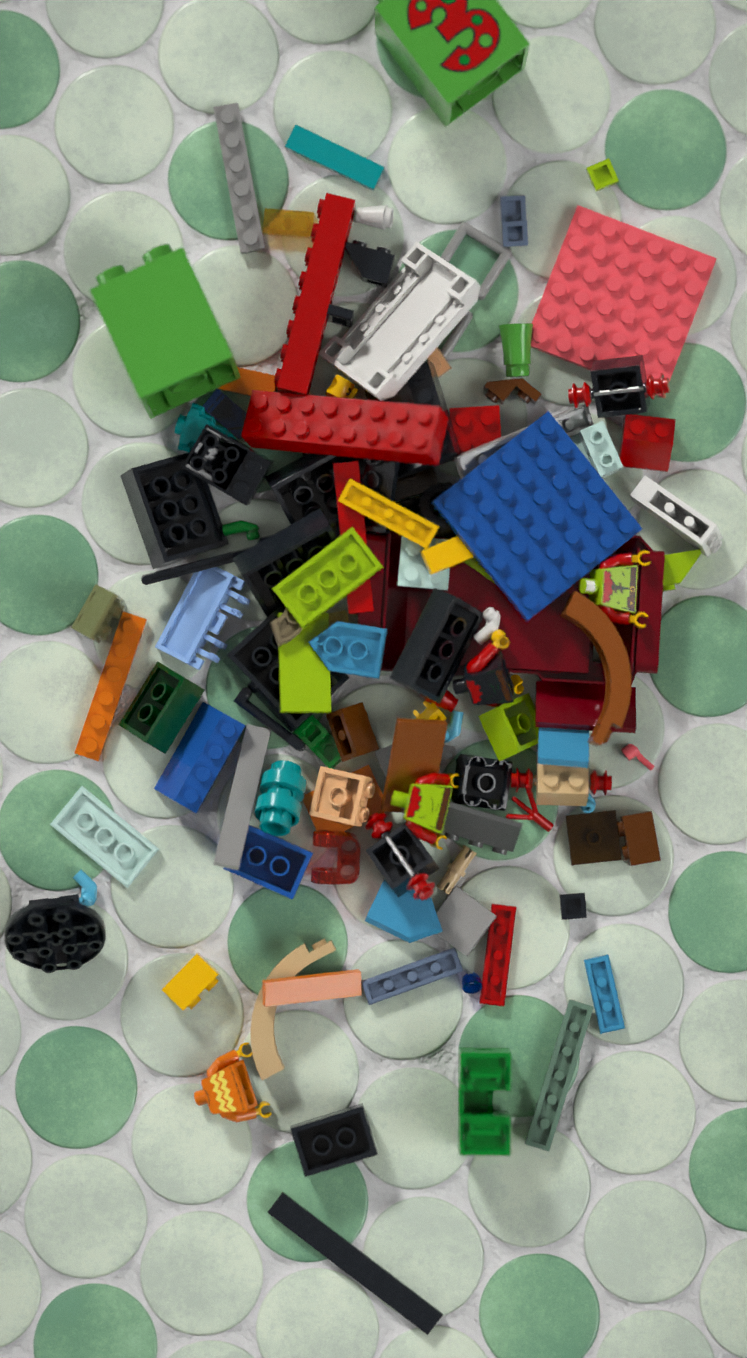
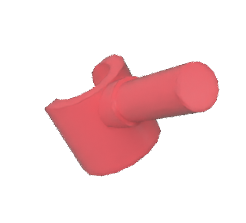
M628 744L621 749L629 761L636 757L650 771L654 768V765L643 757L638 748L633 744Z

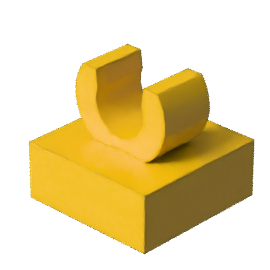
M426 701L423 702L426 709L421 714L416 710L413 711L415 719H447L434 703L430 704Z

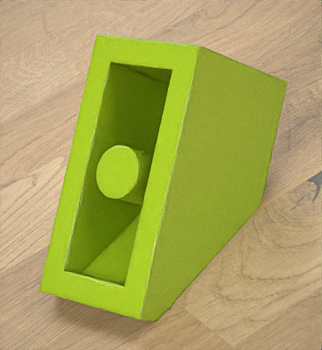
M701 549L665 555L663 592L676 589L675 585H679L701 555Z

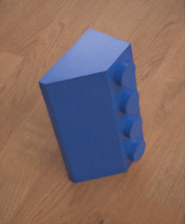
M202 702L154 789L189 810L198 813L246 725Z

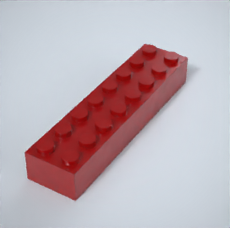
M326 193L325 199L319 200L317 208L319 223H314L311 231L313 247H308L304 262L307 270L306 272H301L298 284L301 294L300 296H295L292 307L295 318L288 322L286 334L289 341L288 345L283 344L280 359L283 365L282 369L277 368L274 378L278 392L309 395L328 321L329 304L332 305L345 254L346 242H348L356 210L354 199Z
M252 390L241 437L251 448L438 466L449 418L439 406Z

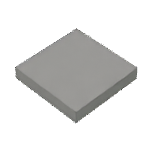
M456 886L437 911V916L443 932L437 933V935L468 957L497 916Z

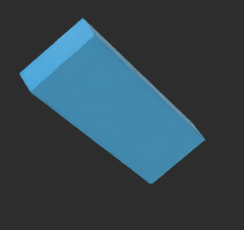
M609 955L583 960L600 1034L625 1029Z

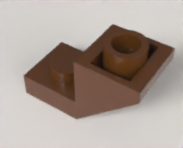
M523 378L489 381L483 388L486 391L484 395L495 404L499 401L502 405L514 390L518 391L516 395L526 404L531 402L535 405L542 395Z

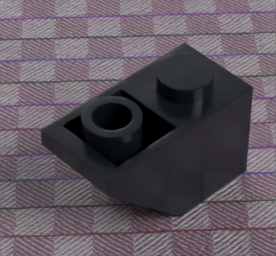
M353 240L352 243L346 242L345 251L362 281L386 288L395 260V255L391 254V250L383 247H377L376 250L367 248L366 243Z

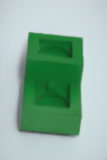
M313 715L295 731L299 738L328 768L333 769L342 761L334 737Z

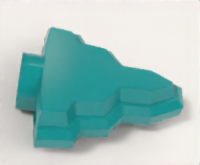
M192 403L187 416L180 414L174 431L175 434L180 435L177 450L191 452L206 424L234 439L236 438L226 428L217 425L214 417L205 413V408L196 403Z

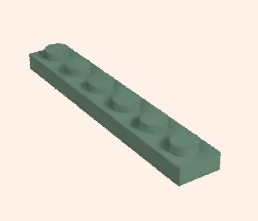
M571 999L568 1001L525 1140L526 1145L550 1151L592 1015L593 1006Z

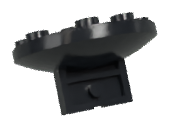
M78 894L60 896L59 898L29 900L28 905L17 910L7 921L4 930V941L12 957L27 966L41 969L45 973L66 969L77 970L100 953L106 941V928L103 919L95 910L79 903ZM66 963V966H57V964Z

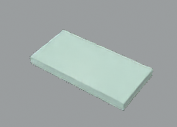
M83 786L79 788L50 824L127 888L159 850L157 846Z

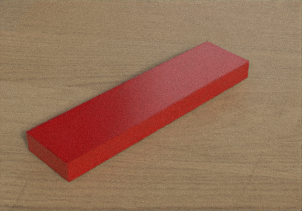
M491 904V912L497 917L488 928L479 1004L505 1006L517 908L515 906Z

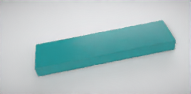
M296 124L285 144L286 149L373 191L385 167Z

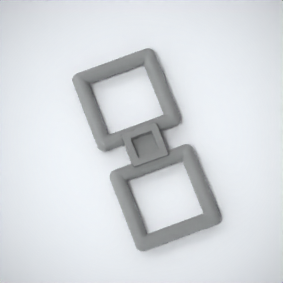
M463 222L447 245L441 258L449 263L466 234L498 253L500 256L480 288L478 300H483L511 257L512 252L509 248L503 247L501 243L468 223ZM470 311L456 325L441 349L446 360L473 318Z

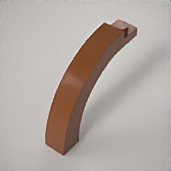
M575 591L570 594L560 616L577 626L589 638L598 652L604 669V704L599 719L588 740V743L597 747L601 746L602 743L606 744L612 734L610 727L615 729L621 728L625 720L631 695L630 663L623 641L609 618L592 601Z

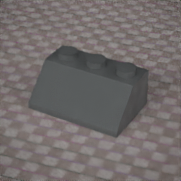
M449 802L443 832H445L444 835L449 839L458 841L459 837L469 839V845L482 848L483 844L493 846V852L507 855V851H514L523 823Z

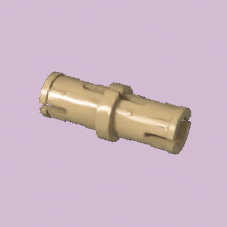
M465 845L462 846L463 848L453 863L448 864L447 867L449 869L439 884L436 885V887L448 895L451 894L450 892L460 877L465 876L466 873L464 871L474 856L477 855L476 852L470 850Z

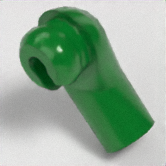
M239 520L223 524L222 526L225 536L246 533L247 540L252 541L260 538V528L254 523Z

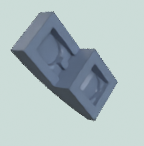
M525 195L500 197L503 247L528 246Z

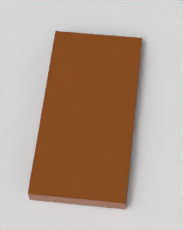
M397 718L381 804L383 812H404V808L391 805L393 791L408 793L410 784H415L417 778L433 772L439 773L448 725L446 720Z

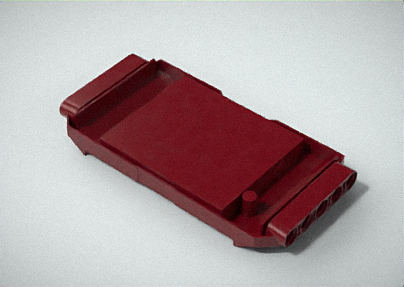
M390 529V534L379 532L375 534L366 533L367 547L383 568L371 577L374 612L358 613L359 625L387 629L381 671L386 672L393 671L433 592V589L397 586L402 535ZM636 535L608 556L625 553L638 555L643 550L650 552L643 553L640 556V561L642 563L651 562L649 565L643 566L639 563H634V565L638 566L636 613L631 614L635 616L640 612L646 613L648 618L638 617L637 622L647 626L639 629L634 623L626 625L612 622L623 641L628 655L631 686L636 673H658L665 563L664 551H653L641 536ZM464 562L450 567L448 591L444 592L458 597L482 613L488 607H493L495 611L500 613L499 629L509 639V645L506 648L499 647L498 651H502L509 673L532 674L545 682L605 685L602 662H593L594 645L577 626L560 616L571 593L576 591L589 599V594H583L579 591L581 579L526 622L500 588ZM590 571L581 579H590ZM484 617L476 633L485 627L486 619ZM473 637L454 676L464 677V665L466 662L471 661L489 643L492 644L491 638L483 645H480Z

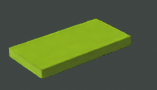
M352 527L272 589L302 629H304L380 571L383 566Z
M329 613L322 614L305 627L293 640L278 647L280 713H331L330 671L309 644L310 640L329 628Z

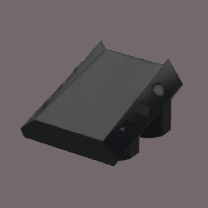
M460 754L456 759L455 770L459 777H454L453 783L454 785H459V787L452 790V802L505 811L513 763L511 761H499L498 759Z

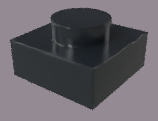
M585 893L559 894L561 920L587 918Z

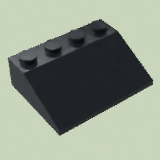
M426 359L395 396L381 401L441 407L449 418L438 464L441 465L453 461L454 456L461 454L435 365L429 359ZM364 389L367 400L380 401ZM400 462L397 480L436 467L437 465Z
M190 452L134 467L120 475L153 569L174 564L229 544L227 536L223 533V525L208 483L181 468Z
M308 453L265 478L290 525L318 509H321L326 520L339 517L333 464L358 461L360 474H363L367 465L366 459ZM307 481H313L314 484H308Z
M318 509L233 558L266 617L271 615L280 605L284 609L286 607L272 588L335 541L337 537L321 509Z
M280 605L226 655L223 662L280 722L293 733L313 713H280L279 650L270 625L271 621L278 618V613L285 611ZM330 671L331 696L349 679L345 673Z

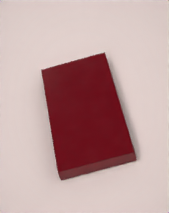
M536 681L535 727L593 731L603 708L605 685ZM631 687L630 703L622 727L617 729L610 727L612 732L636 733V687Z

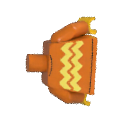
M245 1042L239 1046L237 1051L232 1050L216 1058L207 1070V1077L201 1080L203 1089L194 1093V1099L198 1106L208 1104L212 1114H220L222 1118L233 1122L255 1119L257 1115L263 1118H268L272 1115L271 1112L261 1113L263 1106L271 1104L266 1101L257 1103L244 1060L239 1061L240 1057L248 1058L252 1055V1052L248 1055L242 1053V1047L250 1043Z

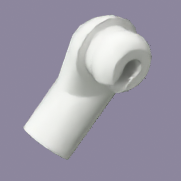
M488 607L483 612V617L486 619L485 627L474 635V638L480 645L489 640L492 633L499 629L501 616L493 607Z

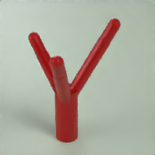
M527 784L525 788L532 810L515 796L511 800L529 815L507 814L506 818L533 820L549 832L554 824L538 812L531 787Z

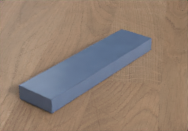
M453 947L362 980L361 984L368 1004L371 1005L462 972L463 969L456 949Z

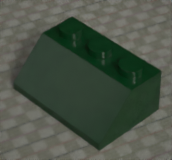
M157 661L118 725L166 754L205 690Z

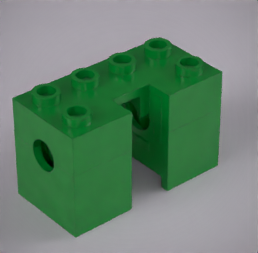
M458 1047L459 1155L510 1156L511 1116L508 1111H493V1091H511V1051L509 1048Z

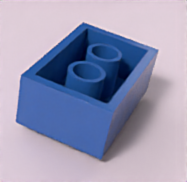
M249 824L239 870L225 867L223 869L293 899L313 852L277 836L264 833L261 829Z

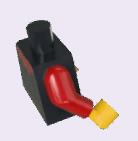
M500 629L492 633V644L489 643L471 661L466 662L464 665V678L452 680L455 695L469 692L474 705L498 707L503 703L514 702V692L521 694L524 691L523 679L517 674L510 676L503 653L498 651L499 647L506 648L509 645V639L505 637V633Z

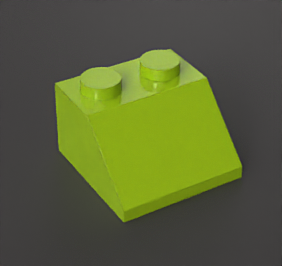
M529 693L514 699L512 703H505L478 716L499 761L538 744V727H535V705Z

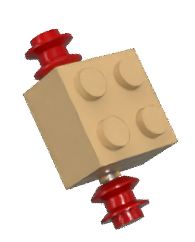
M538 750L536 775H534V778L529 768L525 773H520L518 768H516V773H511V788H516V793L519 788H525L527 784L530 785L531 789L533 785L536 786V805L586 806L589 787L593 795L596 794L597 790H602L604 795H606L607 790L611 791L612 776L607 775V770H605L603 775H598L596 770H594L589 780L588 768L537 764Z

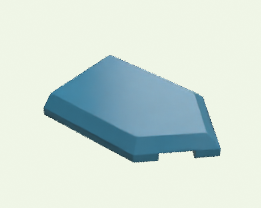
M337 621L310 640L309 644L329 671L379 679L387 629Z
M384 879L366 916V922L408 943L443 932L431 897L425 900L414 899V890L407 891L398 897Z

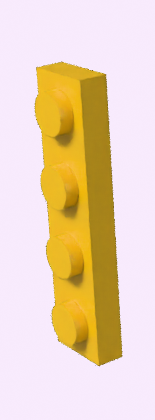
M349 479L338 500L426 549L439 529V526L352 479Z

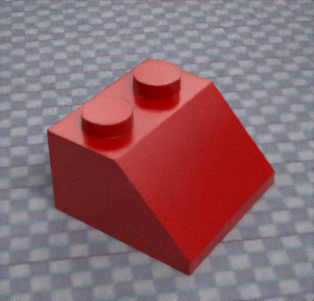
M633 414L625 415L623 417L619 454L623 467L668 472L676 419Z

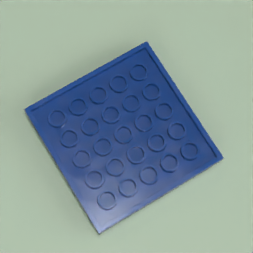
M549 411L432 502L433 506L526 622L643 529Z

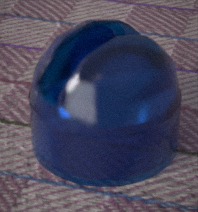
M466 973L463 976V991L468 994H474L482 989V981L477 973Z

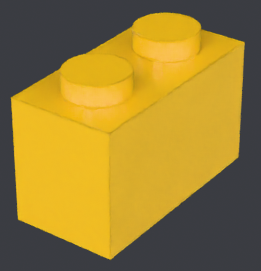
M198 952L162 991L183 1011L187 1006L192 1010L201 1000L198 995L204 989L209 992L219 982L216 977L220 973Z

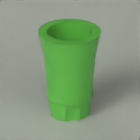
M533 324L498 325L502 340L503 363L506 365V377L529 376Z

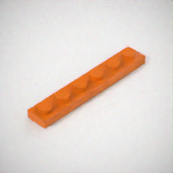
M124 611L122 612L75 754L99 761L147 619Z

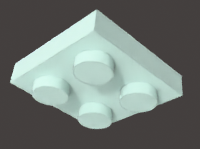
M402 536L397 586L433 590L437 588L448 591L450 568L430 576L420 553L426 548ZM433 538L428 548L447 541V539Z

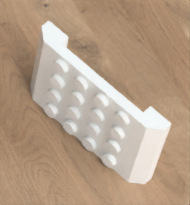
M418 242L401 259L405 267L341 339L334 335L319 353L324 360L380 401L396 395L478 300L481 288L476 280Z

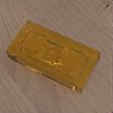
M265 208L263 235L311 238L314 212Z

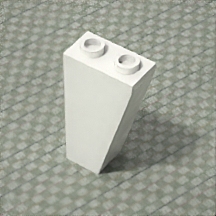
M647 476L642 478L630 494L634 503L695 549H701V553L706 557L711 553H716L720 548L723 537L715 523Z

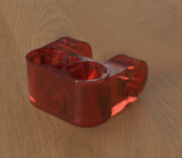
M313 831V846L337 848L336 867L312 868L311 882L330 885L354 883L358 879L360 872L361 848L358 837L351 832ZM346 841H353L356 844L351 851L344 850L342 845ZM346 865L354 867V872L350 875H344L341 873V869Z

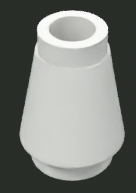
M387 205L357 208L356 222L383 230L392 227L393 208H388Z

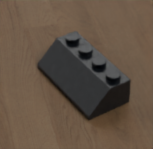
M434 588L389 678L440 704L483 619V613L458 597Z

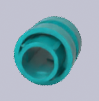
M286 760L276 761L271 764V769L265 771L262 775L260 784L261 795L257 799L255 817L260 821V829L264 833L273 836H285L290 833L291 827L299 823L302 810L300 802L304 799L307 782L301 775V767L294 762Z

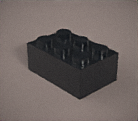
M363 1103L303 1121L290 1127L305 1177L378 1155Z

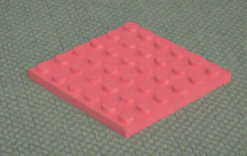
M578 205L532 322L531 348L591 370L593 361L643 355L647 379L649 375H652L654 379H659L661 373H663L664 378H669L670 381L717 258ZM656 394V396L663 398L661 394Z

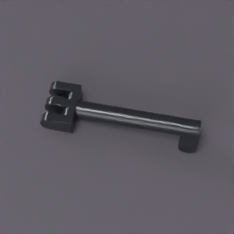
M248 687L242 688L234 702L295 749L304 751L306 744L251 703L249 699L252 696V691Z

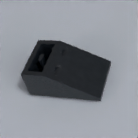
M206 424L181 468L247 506L253 500L274 461Z

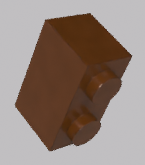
M363 702L326 714L342 762L379 749Z
M652 811L620 816L621 822H617L619 837L624 836L625 846L621 847L624 862L628 861L629 866L661 861Z

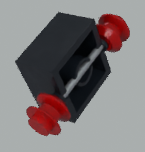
M643 355L593 361L590 370L593 388H590L586 382H584L582 388H577L576 384L573 383L572 389H568V398L570 404H574L575 408H578L579 403H584L586 407H589L592 399H595L598 418L647 413L650 398L654 400L656 394H661L663 398H666V393H670L669 378H664L663 373H661L659 379H654L652 375H649L647 379Z
M378 812L372 814L368 818L365 828L366 830H373L371 834L373 839H382L365 850L398 897L407 891L414 890V899L425 900L433 894L435 884L433 882L427 883L430 875L440 869L422 842L407 828L406 822L390 833L393 823L385 822L387 814H380Z

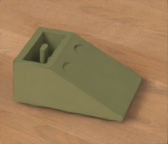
M95 584L71 628L99 644L101 640L106 641L113 629L110 627L111 622L114 618L118 619L125 608L122 604L124 600L115 593Z

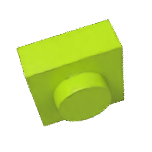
M609 158L586 168L595 192L619 182Z

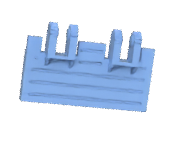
M219 567L194 572L155 647L198 670L201 669L204 660L196 657L197 653L215 663H219L220 658L213 653L203 650V647L209 641L216 647L225 650L227 644L207 633L208 631L216 635L220 633L228 617L220 613V609L242 619L244 614L235 608L227 606L226 603L232 597L243 605H249L251 600L230 590L231 587H234L241 591L246 582Z

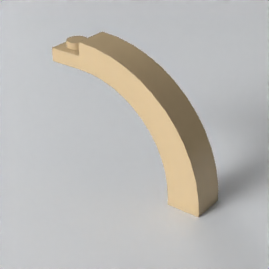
M324 938L311 945L313 950L310 952L305 943L300 945L274 967L266 980L294 977L309 964L335 951L334 943L332 940L326 942ZM262 988L254 1005L250 1031L253 1058L261 1080H264L283 1070L285 1066L279 1055L274 1035L277 1006L265 1007L263 1005Z

